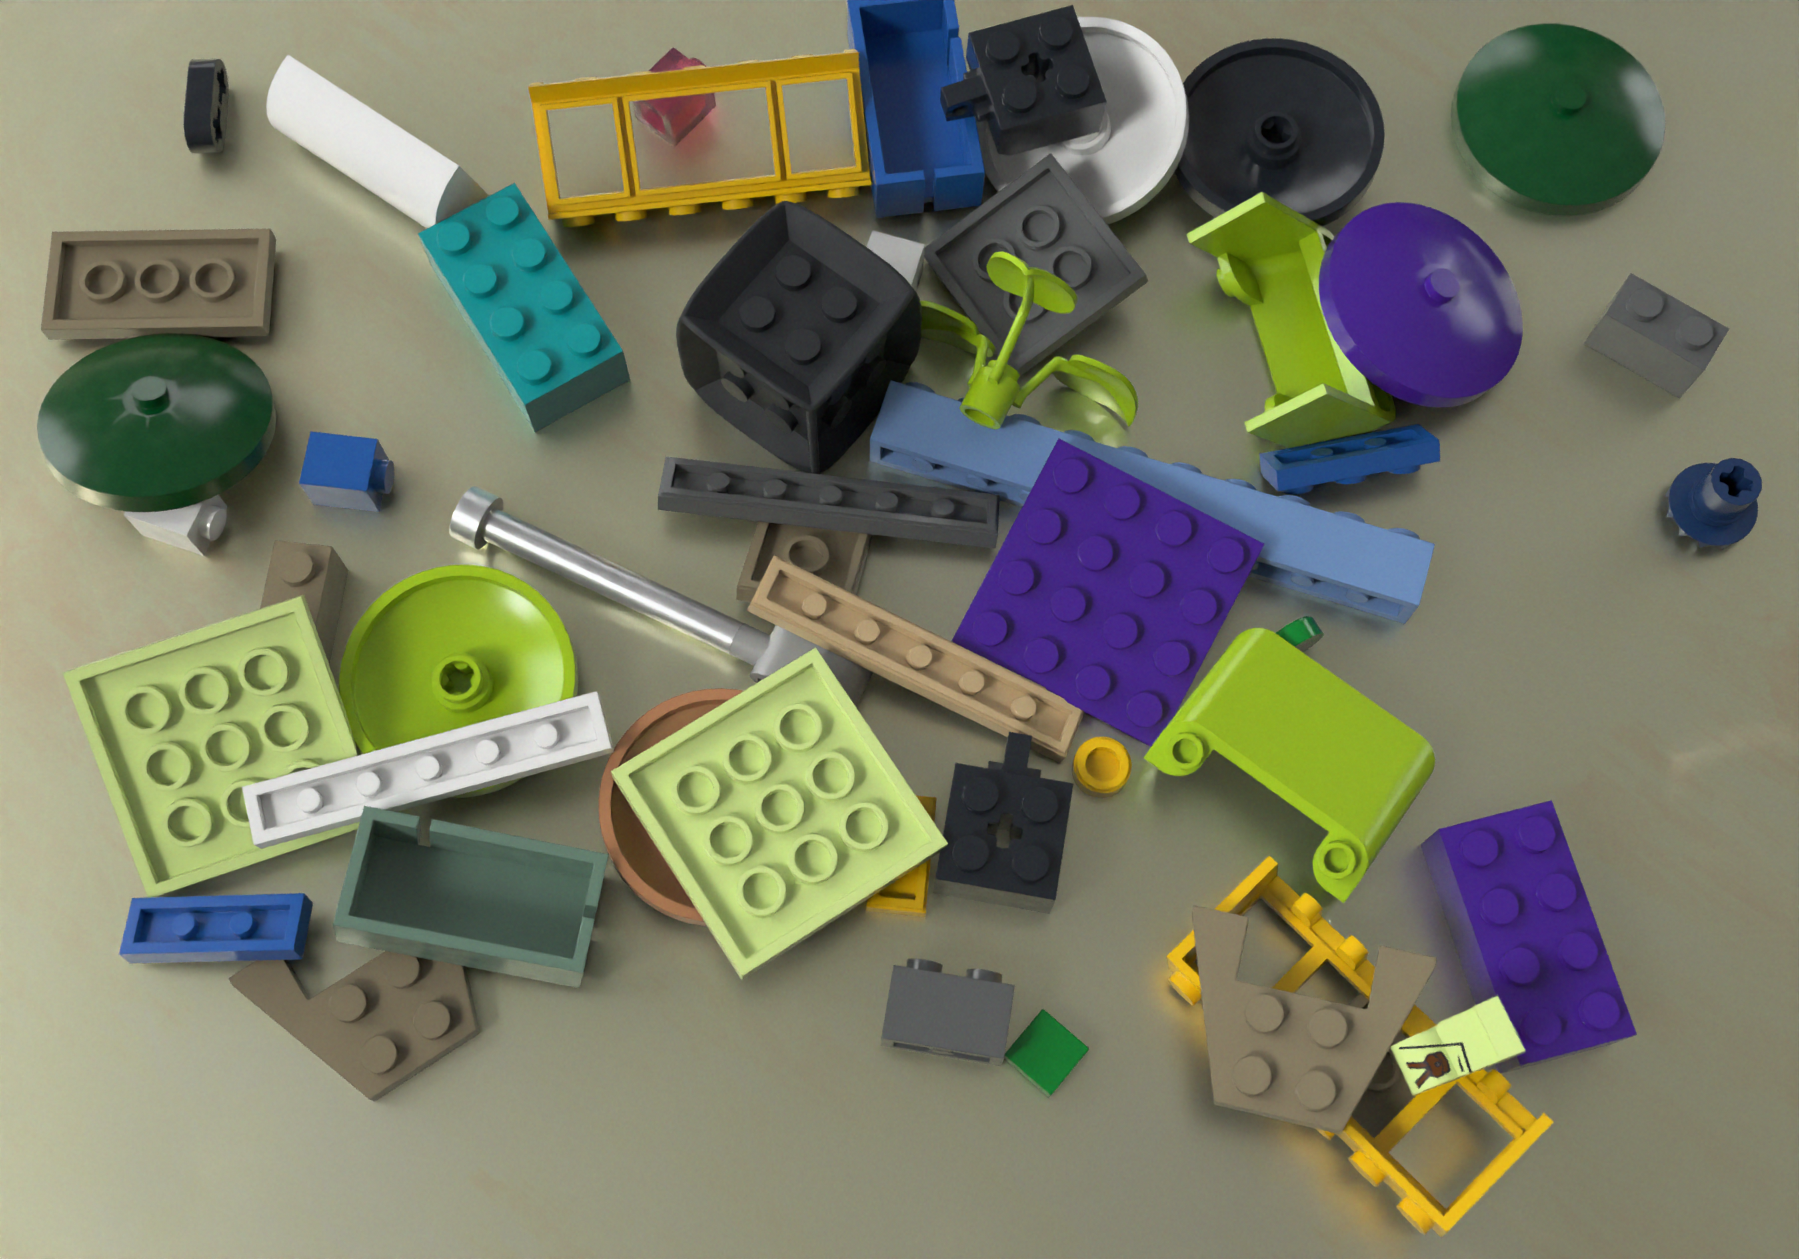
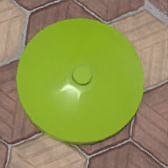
M448 565L425 570L402 580L383 593L366 610L353 629L346 644L339 674V693L345 707L354 741L363 754L577 697L578 665L573 643L567 629L553 607L538 591L517 577L497 569L478 565ZM522 778L449 798H468L485 795L510 786Z

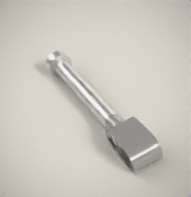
M473 486L468 489L455 508L449 528L452 538L476 549H481L490 542L754 666L750 673V678L755 683H758L812 649L817 648L854 705L857 706L873 674L872 671L775 625L771 635L764 633L503 511L504 503L502 498L479 487Z

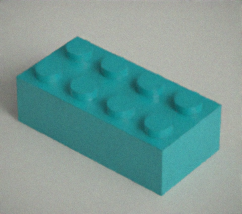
M515 183L418 233L430 265L534 432L541 430L630 380L622 348Z

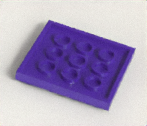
M1058 438L951 642L1045 687L1048 691L1064 698L1067 703L1151 747L1175 716L1265 544Z

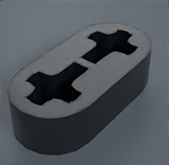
M191 59L189 62L184 107V135L191 153H222L224 149L229 85L226 68L221 59Z

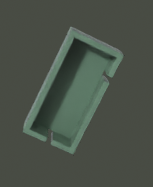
M364 806L333 921L337 942L580 988L609 854L432 819L429 829L430 847L419 845L421 840L419 816Z

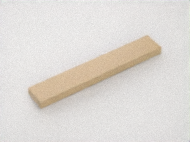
M775 555L770 561L747 609L748 612L1001 735L1008 737L1009 732L1031 735L1030 749L1059 763L1067 757L1084 714L1083 710L1067 703L1064 698L1048 691L1045 687Z

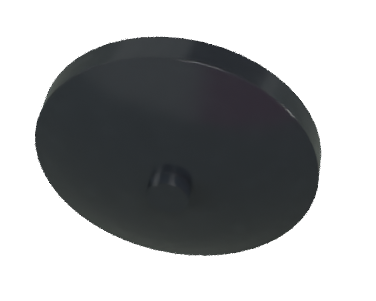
M1265 38L1250 40L1226 47L1214 53L1199 64L1185 79L1183 86L1188 102L1189 128L1186 145L1175 174L1186 193L1196 204L1216 218L1263 192L1317 224L1325 226L1351 210L1367 192L1377 172L1384 149L1383 117L1377 99L1365 80L1355 69L1333 53L1309 43L1290 39Z

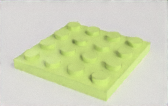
M304 595L73 668L63 673L148 898L156 897L358 829L360 822L262 849L253 843L242 787L361 755L360 749L354 741L345 707Z
M817 648L812 649L611 771L612 778L741 980L939 854L940 850L948 845Z

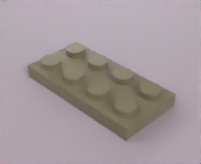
M271 229L52 232L41 331L49 340L124 339L163 333H182L203 337L269 336L276 238Z

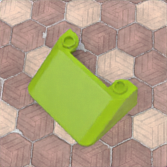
M1265 628L1245 630L1234 639L1143 757L1166 774L1184 776L1198 770L1212 751L1216 750L1326 829L1329 833L1318 846L1313 857V871L1318 883L1343 903L1363 878L1432 775L1435 767L1434 751L1430 743L1423 736L1282 637Z

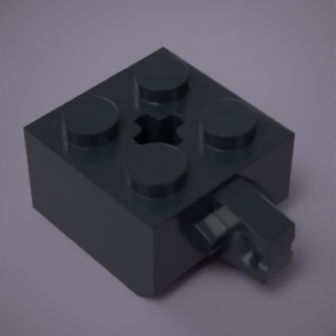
M1073 5L969 32L966 60L970 71L963 74L962 81L944 86L940 91V103L947 122L976 116L977 122L987 121L997 153L1007 156L1099 132L1107 103Z
M1009 732L1003 763L989 761L988 768L955 763L943 837L948 845L940 850L933 893L1050 914L1056 900L1074 783L1040 778L1041 770L1027 767L1032 741L1031 735ZM998 829L1009 831L1011 841L1008 848L996 846L997 838L995 835Z

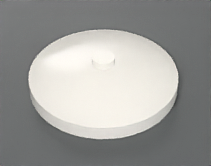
M1077 17L1107 101L1100 131L1007 156L997 153L987 121L977 122L976 119L984 170L998 192L1051 153L1105 223L1111 224L1131 215L1146 205L1161 191L1175 172L1188 136V102L1176 66L1166 51L1152 37L1122 21L1103 17Z

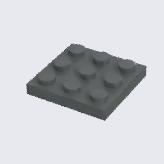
M1051 153L924 248V259L968 318L977 325L980 334L986 336L994 344L997 356H999L1023 297L1002 290L989 277L987 263L994 253L1006 252L1025 261L1029 267H1038L1052 273L1066 282L1075 291L1078 301L1071 313L1052 312L1033 302L1007 363L1017 370L1020 376L1148 282L1145 272Z

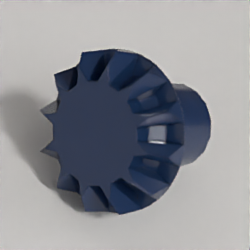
M1738 458L1725 459L1718 464L1699 463L1692 465L1679 473L1665 494L1669 502L1666 517L1674 519L1679 527V536L1688 535L1698 541L1699 548L1712 545L1724 549L1746 537L1756 523L1758 516L1757 498L1762 490L1760 474L1751 463Z

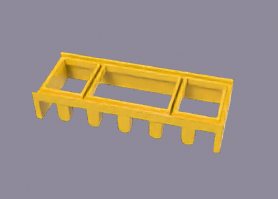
M855 49L844 50V53L816 56L813 54L791 56V58L778 60H747L737 62V64L721 66L684 67L683 70L664 72H634L626 76L607 78L585 77L575 79L574 81L550 84L535 82L528 86L538 142L548 220L562 219L563 227L590 225L595 223L594 215L615 213L616 221L640 220L648 217L647 209L668 207L669 215L694 214L701 212L700 203L722 201V209H742L754 206L753 198L775 195V203L777 204L782 201L797 203L807 200L806 192L828 190L829 198H844L859 195V186L871 185L859 70V52ZM846 79L855 166L792 173L782 85ZM765 87L775 175L641 189L630 101ZM612 103L624 191L560 198L548 110Z
M1270 855L1214 909L1244 916L1262 899L1312 946L1272 988L1296 993L1328 962L1369 1000L1375 966L1367 960L1368 950L1354 936L1350 935L1345 939L1322 917L1323 909L1312 896L1304 893L1300 897L1278 876V863ZM1193 930L1166 956L1168 969L1173 972L1168 978L1169 983L1192 1006L1199 1000L1202 1001ZM1414 1004L1400 1031L1409 1038L1436 1026V1024ZM1482 1069L1417 1094L1375 1138L1352 1116L1341 1135H1337L1355 1152L1349 1158V1161L1371 1184L1377 1187L1384 1181L1403 1199L1396 1207L1416 1229L1426 1235L1432 1228L1442 1238L1549 1128L1553 1121L1545 1113L1536 1119L1508 1092L1512 1086L1502 1074L1495 1069H1491L1489 1072ZM1457 1084L1514 1139L1445 1208L1389 1152ZM1316 1129L1328 1140L1336 1134Z

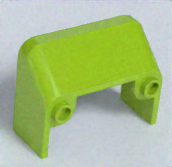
M1261 192L1187 233L1190 244L1217 257L1220 268L1217 269V279L1223 291L1229 297H1236L1250 305L1277 394L1266 399L1265 412L1244 422L1247 433L1287 448H1294L1374 431L1395 421L1396 410L1391 394L1373 384L1351 364L1335 342L1324 318L1319 296V272L1324 253L1334 238V235L1328 229Z

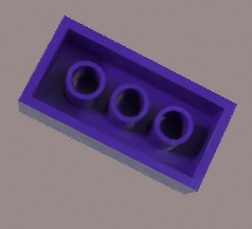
M1552 800L1438 829L1421 844L1475 1005L1498 996L1525 1049V1053L1495 1064L1500 1074L1611 1045L1637 1035Z

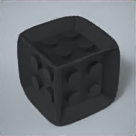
M782 201L757 219L698 285L688 300L676 327L680 363L689 385L722 418L790 466L805 473L821 474L842 457L879 414L890 381L901 384L904 381L920 348L922 307L917 292L888 262L817 213L801 205Z

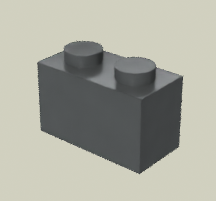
M1631 273L1609 302L1584 344L1674 396L1681 398L1704 372L1729 328Z
M907 959L906 967L893 965L881 1046L1001 1066L1005 1055L1015 985L1002 983V974L983 969H967L966 977L942 973V964L924 959Z

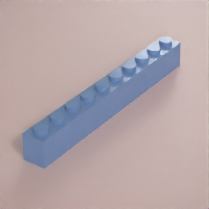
M890 381L870 437L871 462L966 491L1000 495V501L1022 507L1058 438L1264 543L1265 545L1251 569L1249 577L1403 624L1409 620L1419 607L1435 544L1420 540V537L1410 530L1403 528H1390L1387 530L1365 523L1362 517L1354 513L1345 511L1327 512L1311 507L1309 502L1297 496L1281 495L1277 497L1257 491L1251 483L1244 480L1226 479L1224 481L1202 474L1193 465L1182 462L1168 464L1148 458L1145 452L1130 446L1114 448L1095 442L1090 435L1081 431L1066 430L1061 432L1042 426L1038 420L1024 414L1006 415L999 429L986 428L973 422L960 411L959 407L964 398L955 400L938 395L930 387L917 382L901 384Z

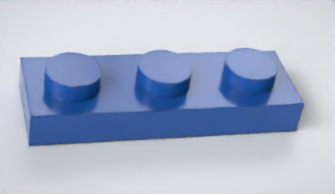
M1419 424L1260 453L1261 475L1278 492L1303 494L1311 491L1314 485L1335 481L1339 484H1356L1365 481L1367 475L1386 471L1393 474L1414 473L1420 470L1423 464L1440 461L1439 439Z
M305 893L132 898L119 955L129 964L303 959L313 902Z

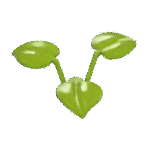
M996 252L990 257L987 263V272L993 283L1002 290L1023 297L998 359L990 360L987 367L985 366L986 357H992L996 348L986 336L978 334V327L973 321L940 304L931 301H920L922 307L921 337L946 343L976 354L973 374L967 383L970 388L959 407L960 411L973 422L986 428L999 429L1011 405L1021 408L1025 398L1053 373L1055 378L1062 384L1115 411L1127 423L1128 427L1133 423L1138 410V397L1133 385L1116 369L1092 358L1075 354L1068 361L1063 357L1056 356L1021 388L1017 383L1020 374L1007 363L1033 302L1052 312L1065 314L1071 313L1078 301L1075 291L1066 282L1052 273L1038 267H1029L1022 259L1006 252Z

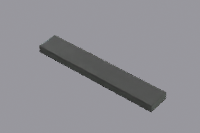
M667 456L658 493V510L986 548H996L998 538L1000 495Z

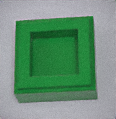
M1042 1009L1007 1050L1004 1059L1045 1095L1050 1097L1090 1048Z

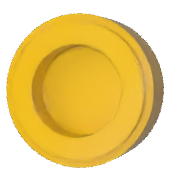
M1094 737L1084 742L1078 748L1072 763V775L1076 785L1084 793L1097 798L1111 797L1120 792L1126 785L1132 770L1131 757L1127 749L1120 742L1109 737Z

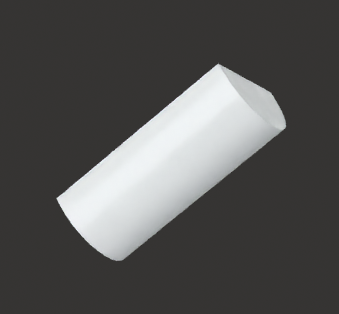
M290 55L286 56L278 68L267 96L266 111L270 124L424 227L429 228L489 196L459 165Z

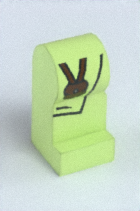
M1498 996L1443 1020L1438 1025L1390 1047L1412 1095L1428 1091L1525 1053V1049Z

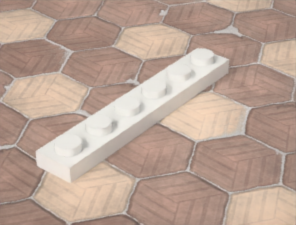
M595 691L242 787L253 843L262 849L360 822L364 806L398 812L614 753L601 697Z

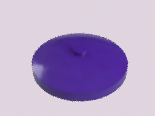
M1405 202L1385 203L1373 206L1356 215L1339 231L1327 247L1319 272V296L1324 318L1343 354L1373 384L1409 403L1434 408L1460 406L1481 397L1509 373L1518 357L1522 343L1523 318L1519 298L1514 284L1500 259L1469 227L1450 215L1431 207Z

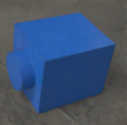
M310 431L299 484L312 504L379 512L383 493L389 494L394 482L393 461L388 459L379 440Z

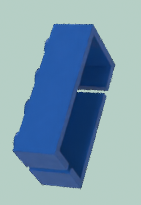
M847 0L849 49H855L859 52V70L869 171L876 218L923 213L924 203L933 202L934 211L981 206L985 170L975 116L947 122L940 103L941 88L962 81L963 74L967 72L961 37H959L955 1Z

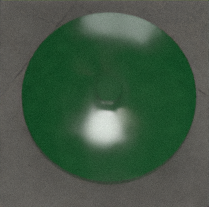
M1544 23L1519 27L1505 32L1488 42L1475 54L1464 70L1455 90L1451 106V125L1455 143L1464 162L1479 181L1493 193L1529 211L1555 216H1575L1608 208L1626 198L1641 184L1660 154L1665 136V113L1661 96L1651 76L1642 64L1622 46L1603 35L1585 28L1565 24Z
M182 333L151 334L110 344L87 355L66 370L52 385L41 404L37 420V433L43 455L51 473L59 483L77 497L89 503L118 511L160 512L179 509L208 500L223 493L245 478L263 459L271 445L276 429V410L272 391L263 371L250 357L237 348L199 335Z

